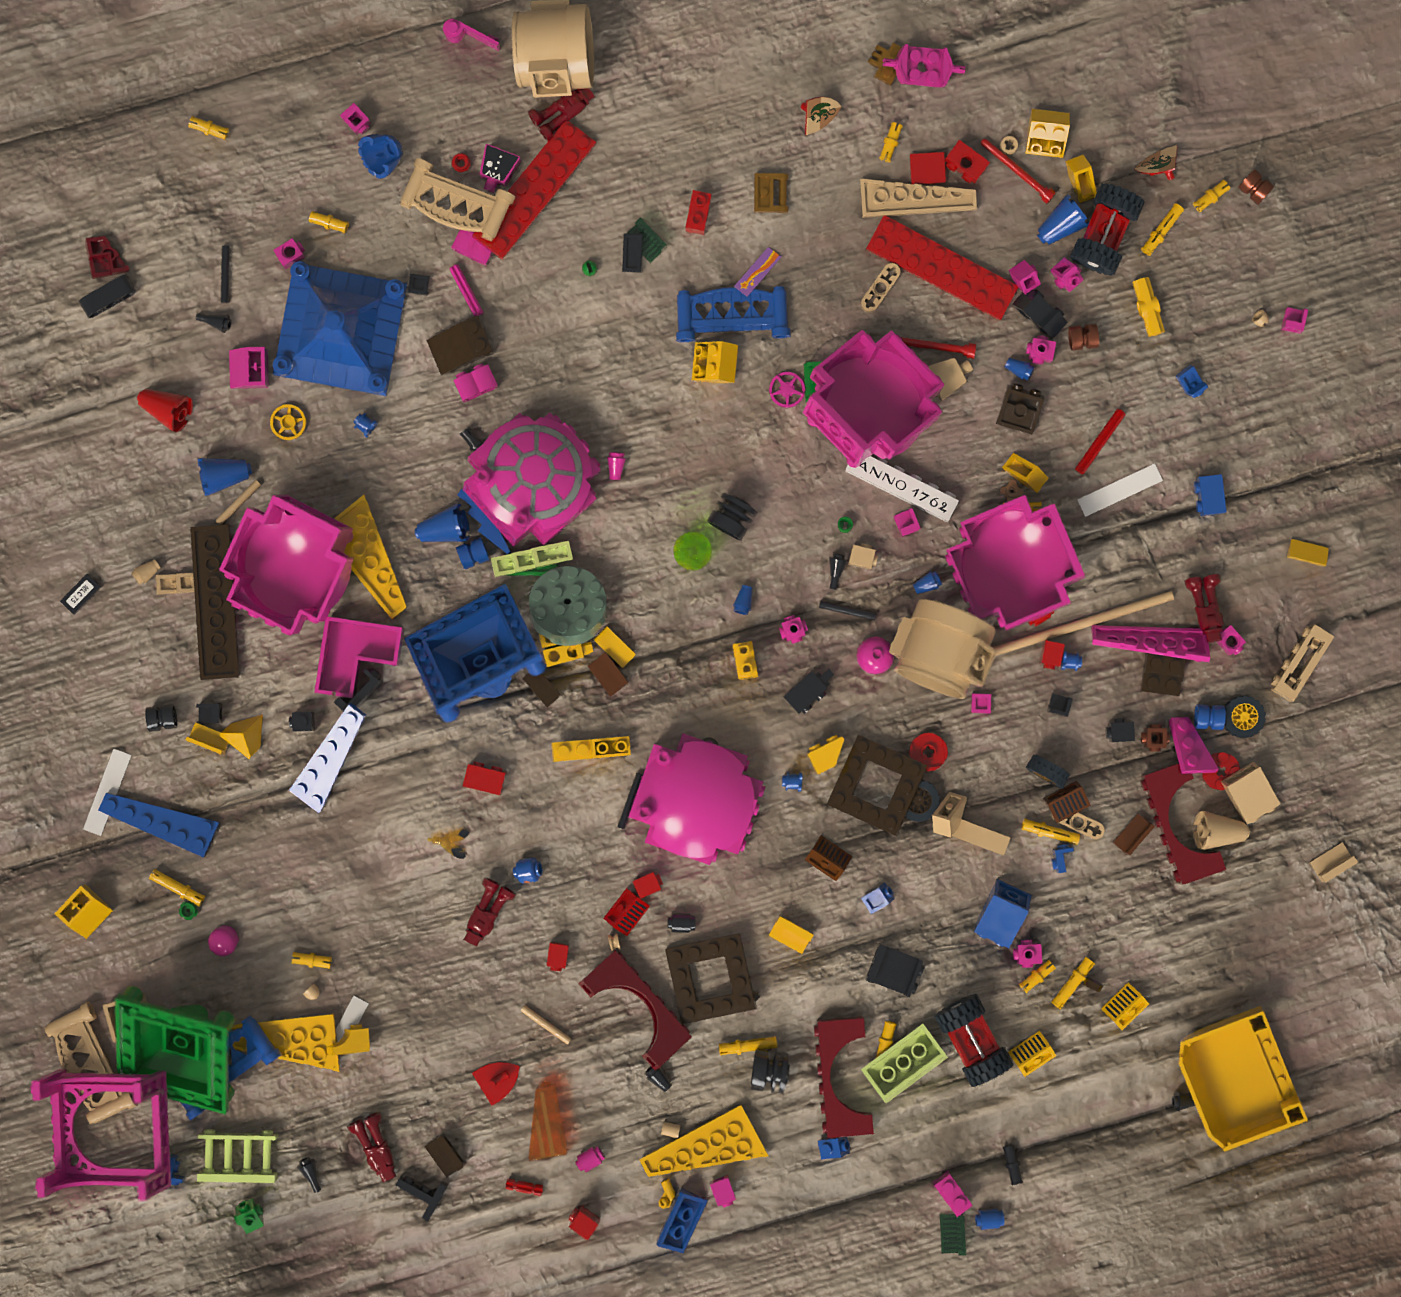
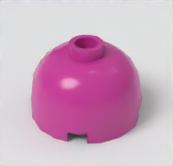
M877 636L869 637L861 642L856 653L859 666L865 672L874 675L884 673L890 669L895 657L889 652L890 642L883 637Z

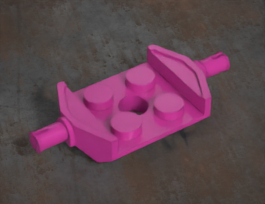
M905 44L901 47L895 59H883V66L894 67L897 79L901 84L943 88L946 86L951 74L965 73V70H963L965 66L953 64L947 48L934 49ZM919 62L926 66L925 72L919 71Z

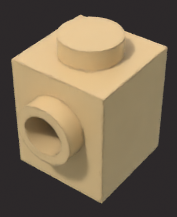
M861 543V546L853 545L848 565L871 570L872 566H876L878 555H875L876 550L872 549V546Z

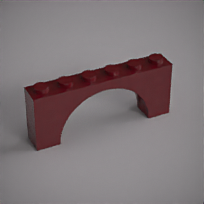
M1178 762L1141 775L1142 780H1140L1143 791H1147L1149 798L1146 800L1150 810L1153 809L1155 813L1153 820L1157 828L1160 827L1162 834L1159 837L1162 845L1167 847L1168 853H1166L1169 864H1173L1175 871H1172L1175 881L1185 885L1227 870L1220 851L1209 853L1192 851L1182 845L1171 830L1169 824L1171 800L1183 784L1194 779L1193 774H1182Z
M615 950L578 984L590 998L603 990L623 989L635 994L646 1004L653 1019V1037L642 1057L654 1070H657L688 1042L692 1036L689 1034V1029L678 1022L676 1014L664 1006V1001L659 996H655L651 991V986L639 978L637 970L630 967L625 962L626 958Z
M859 1016L817 1020V1025H814V1036L818 1037L819 1044H816L815 1048L816 1056H820L821 1063L817 1064L818 1075H822V1083H819V1094L823 1095L824 1102H820L821 1114H825V1121L822 1122L823 1133H827V1138L874 1134L872 1113L856 1111L843 1104L835 1095L830 1081L831 1066L837 1053L851 1041L865 1038L864 1018Z

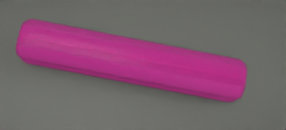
M458 264L453 265L449 270L474 317L477 315L478 317L481 316L483 310Z

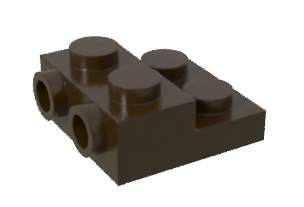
M1012 383V386L1007 385L996 424L1033 435L1044 402V395H1041L1042 392L1037 389L1024 390L1023 386L1017 383Z
M1145 653L1140 691L1180 696L1186 659Z

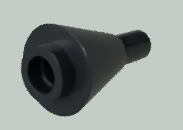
M196 314L197 321L205 322L223 333L231 328L232 320L228 314Z
M833 554V557H829L830 589L837 590L839 578L848 561L844 559L845 555Z
M1175 1092V1095L1172 1096V1106L1177 1111L1196 1106L1192 1095Z
M310 1157L301 1159L297 1166L298 1170L310 1182L314 1193L321 1191L317 1181L315 1159H310Z

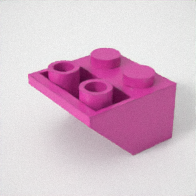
M244 347L229 350L230 389L269 388L268 349L265 347Z

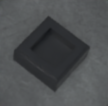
M410 274L408 293L427 296L430 276Z

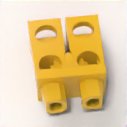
M539 634L542 649L557 645L542 634ZM591 642L573 646L561 645L543 650L547 668L584 658V655L593 652Z
M752 641L732 644L738 679L757 678L758 672Z

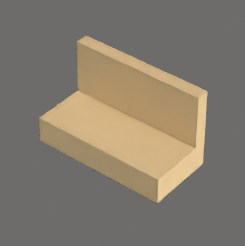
M1343 842L1309 863L1321 882L1326 883L1357 864L1358 861L1355 856L1350 855Z

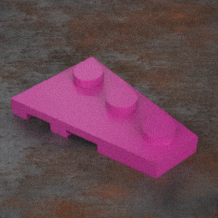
M1189 717L1171 718L1169 725L1182 774L1217 772L1219 769Z

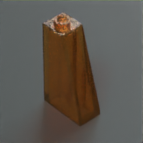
M551 1081L539 1083L540 1086L536 1087L529 1161L568 1154L556 1083L551 1084Z

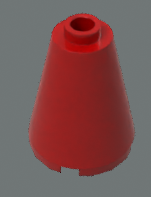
M146 388L140 391L137 396L138 405L174 432H179L185 427L188 422L185 420L187 414L191 415L193 400L185 395Z

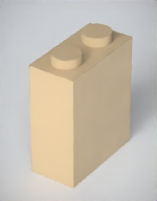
M1255 762L1250 763L1221 781L1240 818L1247 824L1256 822L1260 816L1274 811L1280 805L1261 767Z

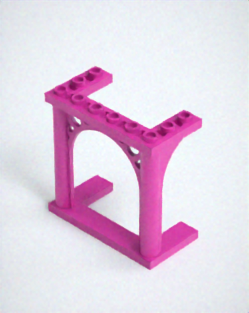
M58 1069L32 1081L31 1093L33 1094V1100L40 1101L51 1096L52 1142L54 1143L53 1161L55 1169L37 1178L35 1188L38 1198H45L67 1187L112 1185L138 1186V1201H146L171 1187L166 1071H157L153 1074L67 1073V1069ZM84 1090V1094L81 1095L79 1091ZM68 1092L75 1095L76 1103H71L68 1100ZM97 1092H133L134 1102L141 1103L151 1098L155 1169L104 1167L88 1159L79 1148L74 1135V1118L80 1104L88 1096ZM73 1154L79 1157V1162L75 1166L71 1165V1156ZM83 1163L87 1164V1168L82 1167Z

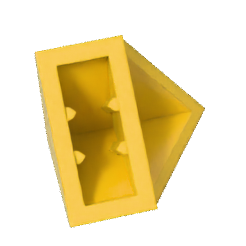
M263 714L231 723L219 736L250 759L261 747Z

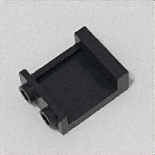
M365 668L363 672L370 678L369 682L350 702L344 697H338L333 703L343 712L350 703L360 708L383 683L381 674L375 669Z

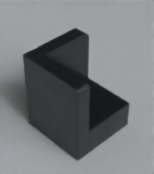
M1052 693L1047 712L1068 717L1073 698Z
M196 704V708H199V723H222V704Z

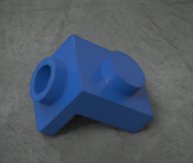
M1189 365L1176 375L1185 393L1192 398L1202 395L1204 390L1208 388V385L1202 381L1192 365Z
M1062 844L1057 845V849L1053 850L1054 858H1051L1053 870L1056 869V873L1066 872L1063 853L1073 852L1074 847Z
M847 1137L818 1140L821 1160L841 1158L850 1153V1143Z

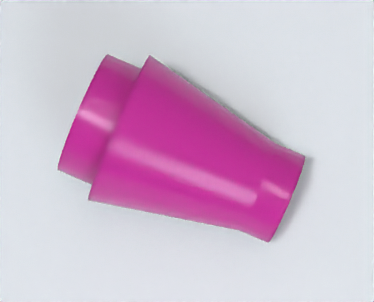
M609 452V457H607L609 479L621 480V474L626 458H624L625 453Z

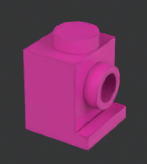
M355 103L340 115L342 120L356 135L359 133L363 135L370 129L369 124L371 122ZM360 119L361 122L358 125H355V120Z

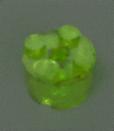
M688 532L676 540L673 548L676 563L684 570L699 571L709 563L712 547L709 540L703 534ZM696 547L698 554L689 556V551L687 550Z

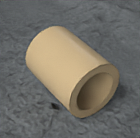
M664 1121L661 1135L678 1138L681 1125Z

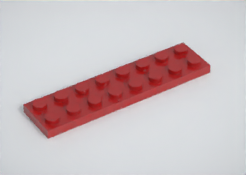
M565 121L554 133L553 138L546 143L507 191L516 198L513 204L509 205L496 237L492 241L486 240L481 237L482 232H474L472 237L503 260L594 148L596 141L571 122Z
M887 216L882 217L866 247V250L898 265L901 269L999 321L1002 319L1018 289V286Z

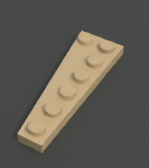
M860 179L862 218L977 210L976 190Z

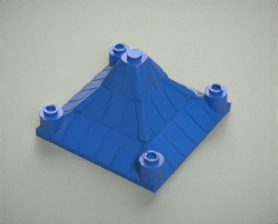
M302 261L294 262L290 269L291 280L277 355L273 361V376L387 396L407 283H402L397 279L384 280L310 266Z
M506 583L404 638L433 706L445 722L457 719L460 709L456 704L460 703V701L476 695L483 698L499 697L509 687L512 679L511 676L520 669L526 667L531 675H539L544 672L547 666Z

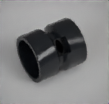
M174 704L164 705L161 709L158 706L146 707L145 718L149 732L161 731L162 727L168 730L177 728L178 721Z

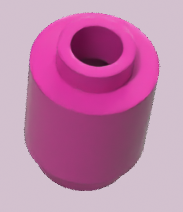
M596 1146L576 1156L578 1160L575 1163L580 1171L584 1170L587 1173L602 1164L605 1157L600 1148Z

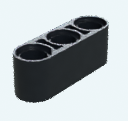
M125 274L82 297L79 303L90 319L136 293V289L128 275Z

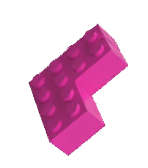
M327 617L324 625L314 693L354 698L356 696L361 661L399 666L405 628Z

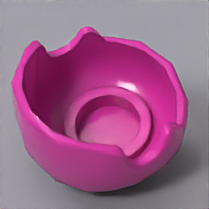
M226 925L215 928L208 938L210 950L215 955L222 957L232 954L239 942L236 930Z

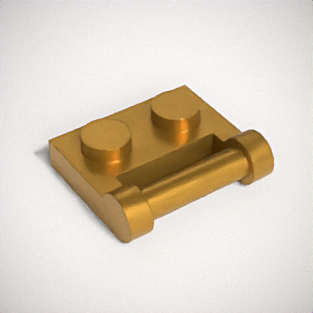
M754 173V212L788 213L787 181L789 180V174ZM774 180L779 181V206H773Z

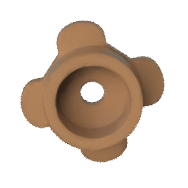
M1011 480L1007 486L1001 487L1000 493L1004 494L1007 502L1018 496H1022L1023 490L1019 489L1015 480Z

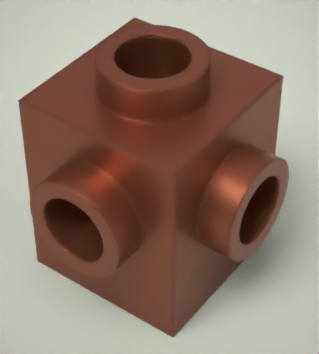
M1149 724V728H1144V732H1141V744L1149 748V751L1161 752V748H1167V744H1169L1167 728H1161V725ZM1153 734L1157 737L1154 742L1151 741V735Z

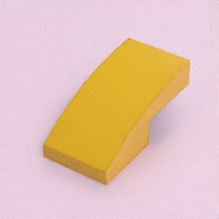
M607 626L593 639L622 668L636 655Z

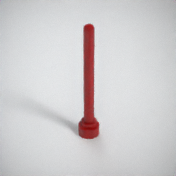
M987 139L981 140L983 147L1039 192V196L1042 197L1041 200L1044 203L1048 204L1057 193L1056 191L1042 186Z
M901 337L907 346L963 353L966 358L971 359L975 357V343L961 346Z

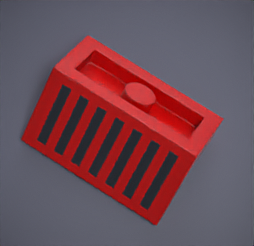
M626 888L603 919L613 928L628 936L650 905Z

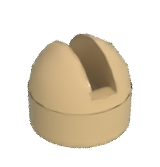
M1259 310L1252 317V322L1259 327H1264L1265 323H1269V316L1264 310Z
M312 984L303 995L307 999L315 1000L319 997L320 991L315 984Z

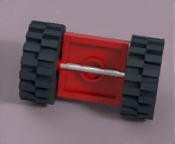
M1102 183L1094 198L1093 204L1096 208L1084 237L1077 239L1070 256L1072 261L1100 274L1115 275L1122 259L1118 248L1130 220H1138L1145 203L1144 199H1141L1134 192L1122 189L1120 186L1116 187L1113 184Z
M977 994L964 997L934 1015L943 1034L948 1033L965 1066L962 1070L971 1087L987 1083L1001 1076L1014 1066L1006 1048H999L983 1017L986 1010Z

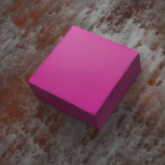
M971 694V713L991 714V694Z

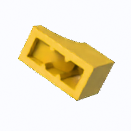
M362 1024L350 1025V1028L344 1029V1035L337 1043L327 1046V1054L341 1055L370 1051L369 1028L362 1027Z

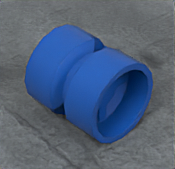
M481 537L472 540L470 545L462 544L456 547L465 570L475 566V562L482 564L490 560Z
M1196 704L1194 712L1195 729H1207L1210 726L1212 730H1223L1226 717L1225 706L1213 705L1209 708L1206 704Z

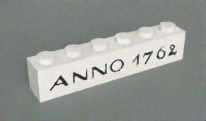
M870 456L859 467L853 468L848 465L845 469V472L945 522L950 520L959 500L955 499L956 495L948 491L943 493L938 490L939 487L929 482L927 485L921 482L922 478L914 474L909 476L904 473L905 470L896 465L893 468L887 465L888 461L880 457L875 459Z

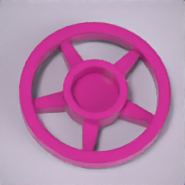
M782 372L772 379L769 386V394L772 401L778 406L791 408L799 404L803 399L805 386L797 374ZM790 375L794 378L790 382H784L780 377ZM778 379L781 384L780 389L772 393V386L775 380ZM796 379H798L802 386V393L794 388L793 384ZM781 394V396L785 397L786 404L779 403L774 398V395ZM793 394L801 395L795 403L789 404V397Z

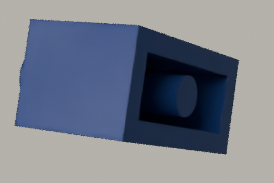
M1222 474L1196 478L1194 492L1198 493L1196 510L1200 512V516L1226 513Z

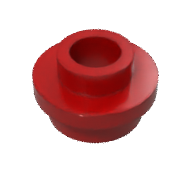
M458 153L452 159V167L457 172H466L471 166L470 158L464 153ZM463 160L465 164L464 166H459L458 162Z

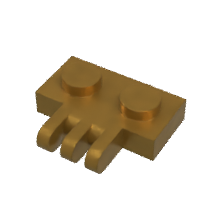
M892 43L889 50L876 45L875 50L879 51L880 54L873 51L871 56L876 58L877 61L871 58L867 61L878 68L874 77L889 86L892 85L897 74L896 70L893 69L894 67L883 66V59H895L901 46Z

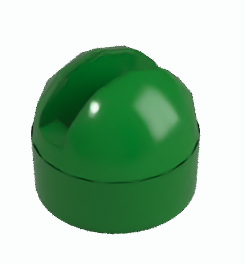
M591 260L586 261L582 265V271L586 276H594L597 273V265ZM588 263L591 264L593 272L589 273L587 266Z
M849 517L840 518L838 521L840 532H850L853 528L852 519ZM844 522H848L846 529H843Z

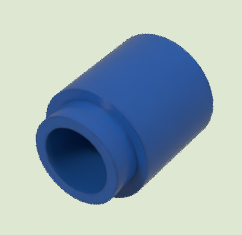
M998 1209L979 1210L978 1214L975 1215L976 1226H980L981 1230L1004 1226L1003 1211Z

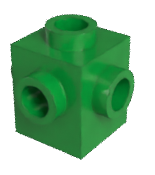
M253 1198L242 1201L235 1206V1222L238 1226H242L246 1234L264 1226L263 1209L259 1203H255Z

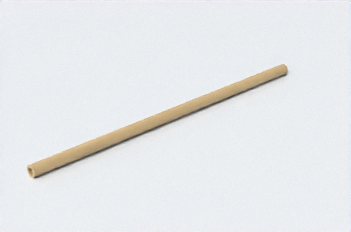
M1168 591L992 648L997 651L995 655L997 656L1172 601L1174 596L1172 591Z

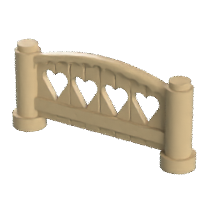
M416 158L413 164L415 168L401 197L400 206L408 210L414 206L438 223L454 229L482 232L481 237L492 241L498 233L509 205L513 204L516 197L502 189H498L496 195L492 196L431 172L434 167L431 163ZM433 188L434 202L429 204L427 200L422 201V195ZM449 194L450 209L445 210L444 207H438L437 203ZM466 200L467 214L465 216H461L460 213L455 214L454 208ZM482 207L483 221L478 223L476 219L471 220L470 215Z
M86 1002L80 1005L79 1009L48 1023L44 1029L48 1037L53 1036L55 1038L62 1069H67V1073H81L83 1069L98 1071V1074H114L90 1024L91 1021L97 1018L95 1009L90 1002ZM66 1035L81 1036L74 1050L69 1049V1043L65 1041ZM74 1052L90 1054L83 1067L77 1066V1060L73 1058ZM84 1090L79 1091L81 1095L84 1094ZM105 1092L99 1102L93 1100V1095L88 1096L83 1101L84 1105L89 1109L86 1118L90 1124H96L127 1108L132 1109L138 1106V1103L134 1102L133 1092Z

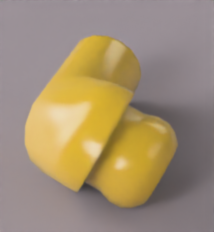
M666 1179L661 1182L664 1193L658 1203L663 1209L669 1208L676 1196L670 1179Z

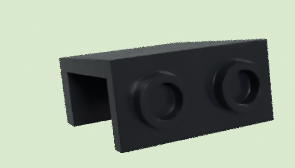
M878 944L865 980L910 997L911 994L916 992L918 983L915 982L917 977L922 975L925 965H922L923 960Z

